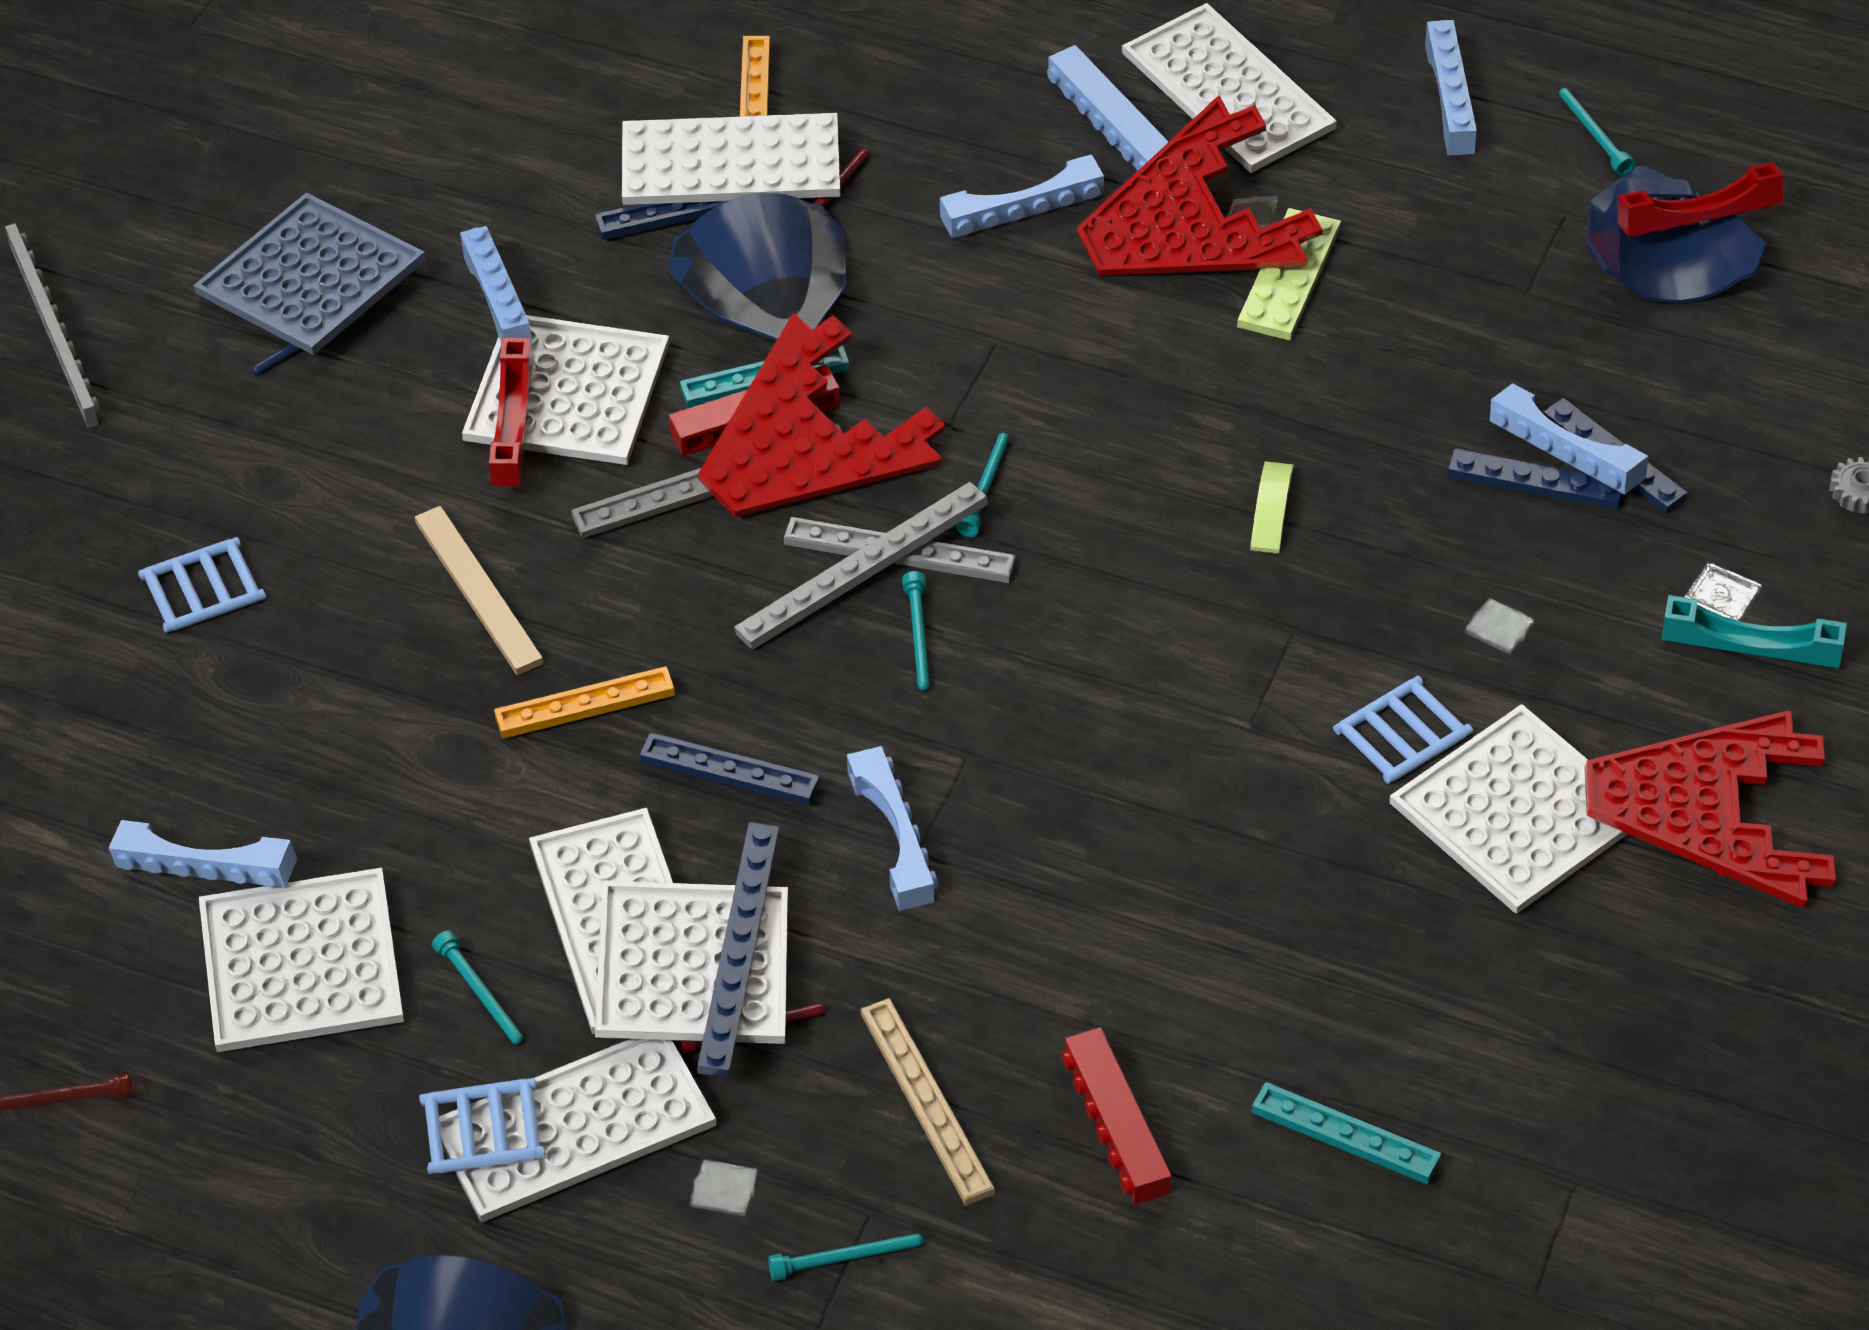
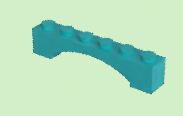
M1668 595L1661 640L1839 668L1847 623L1817 619L1815 623L1799 626L1756 625L1716 614L1697 604V599Z

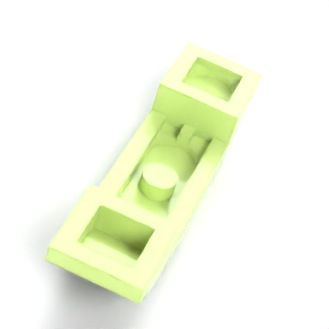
M1266 461L1264 463L1250 550L1279 553L1283 522L1293 473L1292 464Z

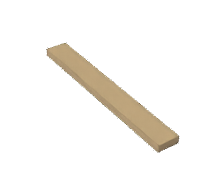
M438 506L415 516L417 526L515 674L520 675L543 665L542 656L442 507Z
M890 998L862 1008V1018L964 1205L967 1206L995 1195V1190Z

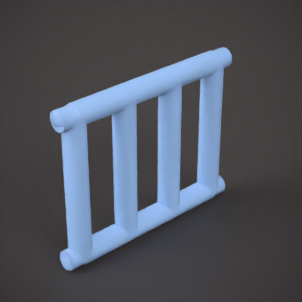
M238 537L138 571L141 580H146L165 621L163 623L165 633L188 627L266 599V593L263 589H258L240 552L239 547L241 545ZM225 552L229 553L247 591V594L231 599L212 560V557ZM201 561L220 602L207 608H203L184 568ZM170 571L174 572L192 610V613L178 618L175 617L157 576Z
M1419 676L1406 681L1333 726V730L1337 735L1344 734L1384 774L1383 779L1387 784L1401 778L1473 733V728L1469 724L1463 725L1422 686L1423 681ZM1413 692L1453 732L1440 739L1400 699ZM1390 706L1430 746L1417 753L1377 713ZM1367 720L1407 760L1393 767L1353 727Z
M519 1079L420 1094L419 1100L422 1106H425L431 1154V1162L428 1163L427 1167L428 1173H446L545 1157L546 1151L543 1146H540L533 1097V1090L536 1089V1079ZM520 1092L527 1148L508 1150L501 1095ZM488 1097L495 1152L476 1155L469 1100ZM457 1101L463 1157L444 1160L438 1104Z

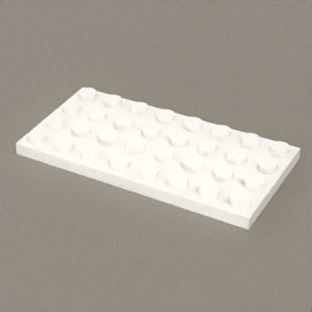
M1207 3L1122 45V54L1192 119L1218 96L1223 100L1230 115L1256 105L1266 124L1267 131L1224 148L1250 173L1336 129L1337 121Z
M837 113L623 121V205L730 201L742 196L759 193L786 194L796 198L840 196Z
M647 808L529 838L534 859L592 1034H595L602 881L673 883Z
M629 1039L535 1077L536 1089L533 1090L539 1142L540 1146H543L546 1151L545 1157L455 1171L482 1223L716 1126V1118L672 1040ZM520 1092L501 1095L508 1150L527 1148ZM486 1097L470 1104L476 1155L495 1152L489 1098ZM458 1109L439 1116L442 1146L448 1159L463 1157Z

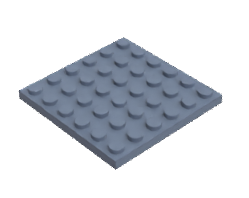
M305 193L193 286L197 295L315 355L425 262L426 255L424 251Z

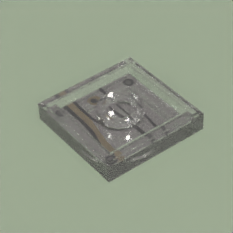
M1708 562L1684 598L1697 599V604L1721 616L1741 621L1760 592L1761 584Z

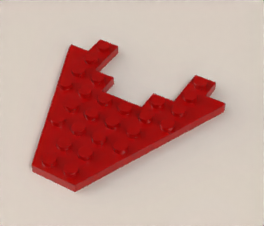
M1216 97L1077 227L1078 236L1099 276L1231 271L1240 269L1305 267L1308 265V259L1300 244L1323 235L1322 227L1311 208L1260 229L1250 208L1224 218L1205 183L1207 180L1228 172L1227 165L1219 150L1267 131L1266 124L1256 105L1230 115L1221 97Z
M794 313L791 315L700 469L698 480L734 517L939 466L942 457L928 443L945 431V424L926 406L885 437L866 419L843 433L810 401L825 390L828 385V381L813 366L850 341L852 333L834 315L812 330Z
M1791 711L1779 712L1586 761L1584 767L1586 814L1590 818L1712 869L1719 875L1733 878L1798 907L1804 908L1806 905V885L1833 887L1836 881L1834 855L1773 850L1771 825L1740 822L1738 782L1764 785L1767 779L1766 762L1823 766L1825 760L1823 736L1793 733Z

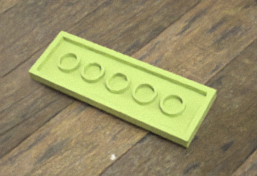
M1288 208L1284 219L1303 211ZM1315 215L1322 227L1323 235L1300 244L1308 259L1307 266L1260 269L1239 315L1238 328L1291 340L1339 233L1340 220Z

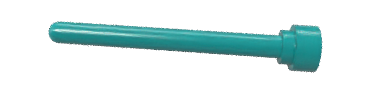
M1562 88L1559 91L1560 97L1611 157V167L1617 175L1623 176L1633 169L1635 161L1629 153L1619 151L1567 88Z
M1006 433L998 435L978 485V489L986 496L1009 441V436ZM981 509L956 524L960 534L967 537H974L978 534L981 526L979 516Z
M912 571L902 577L904 592L910 597L918 688L921 691H926L929 689L930 683L921 599L926 590V579L923 573Z
M448 930L437 935L432 942V947L438 955L451 960L511 1042L520 1044L523 1040L522 1034L459 952L460 942L454 933Z
M912 1234L789 1258L788 1255L782 1256L781 1253L768 1256L770 1275L774 1282L786 1279L787 1275H792V1271L919 1247L923 1243V1237L920 1234Z

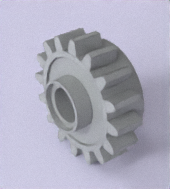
M1862 457L1858 458V462L1848 458L1846 465L1839 463L1837 470L1832 471L1829 489L1833 491L1832 498L1837 499L1841 507L1852 512L1869 513V461L1868 463L1864 462Z

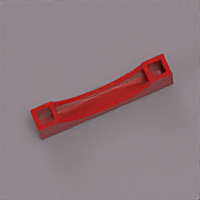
M1772 162L1748 167L1747 173L1732 184L1697 198L1662 200L1649 197L1645 190L1618 195V225L1628 237H1638L1644 233L1666 231L1672 227L1689 226L1705 220H1717L1723 216L1744 214L1747 211L1760 208L1768 209L1774 205L1783 204L1784 175Z
M502 338L498 415L493 442H491L489 456L492 486H521L533 365L530 338Z

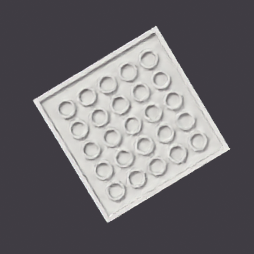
M526 315L530 324L533 343V365L524 450L628 465L670 344L669 336ZM499 337L462 432L463 441L491 445V442L494 440L500 389L501 342Z
M1522 704L1390 795V804L1515 914L1522 911L1628 834L1587 816L1584 767L1588 759Z
M382 868L289 882L285 888L264 886L199 897L214 1040L217 1052L404 1022Z
M602 881L595 1037L703 1041L735 885ZM788 887L767 888L736 1042L785 1044Z

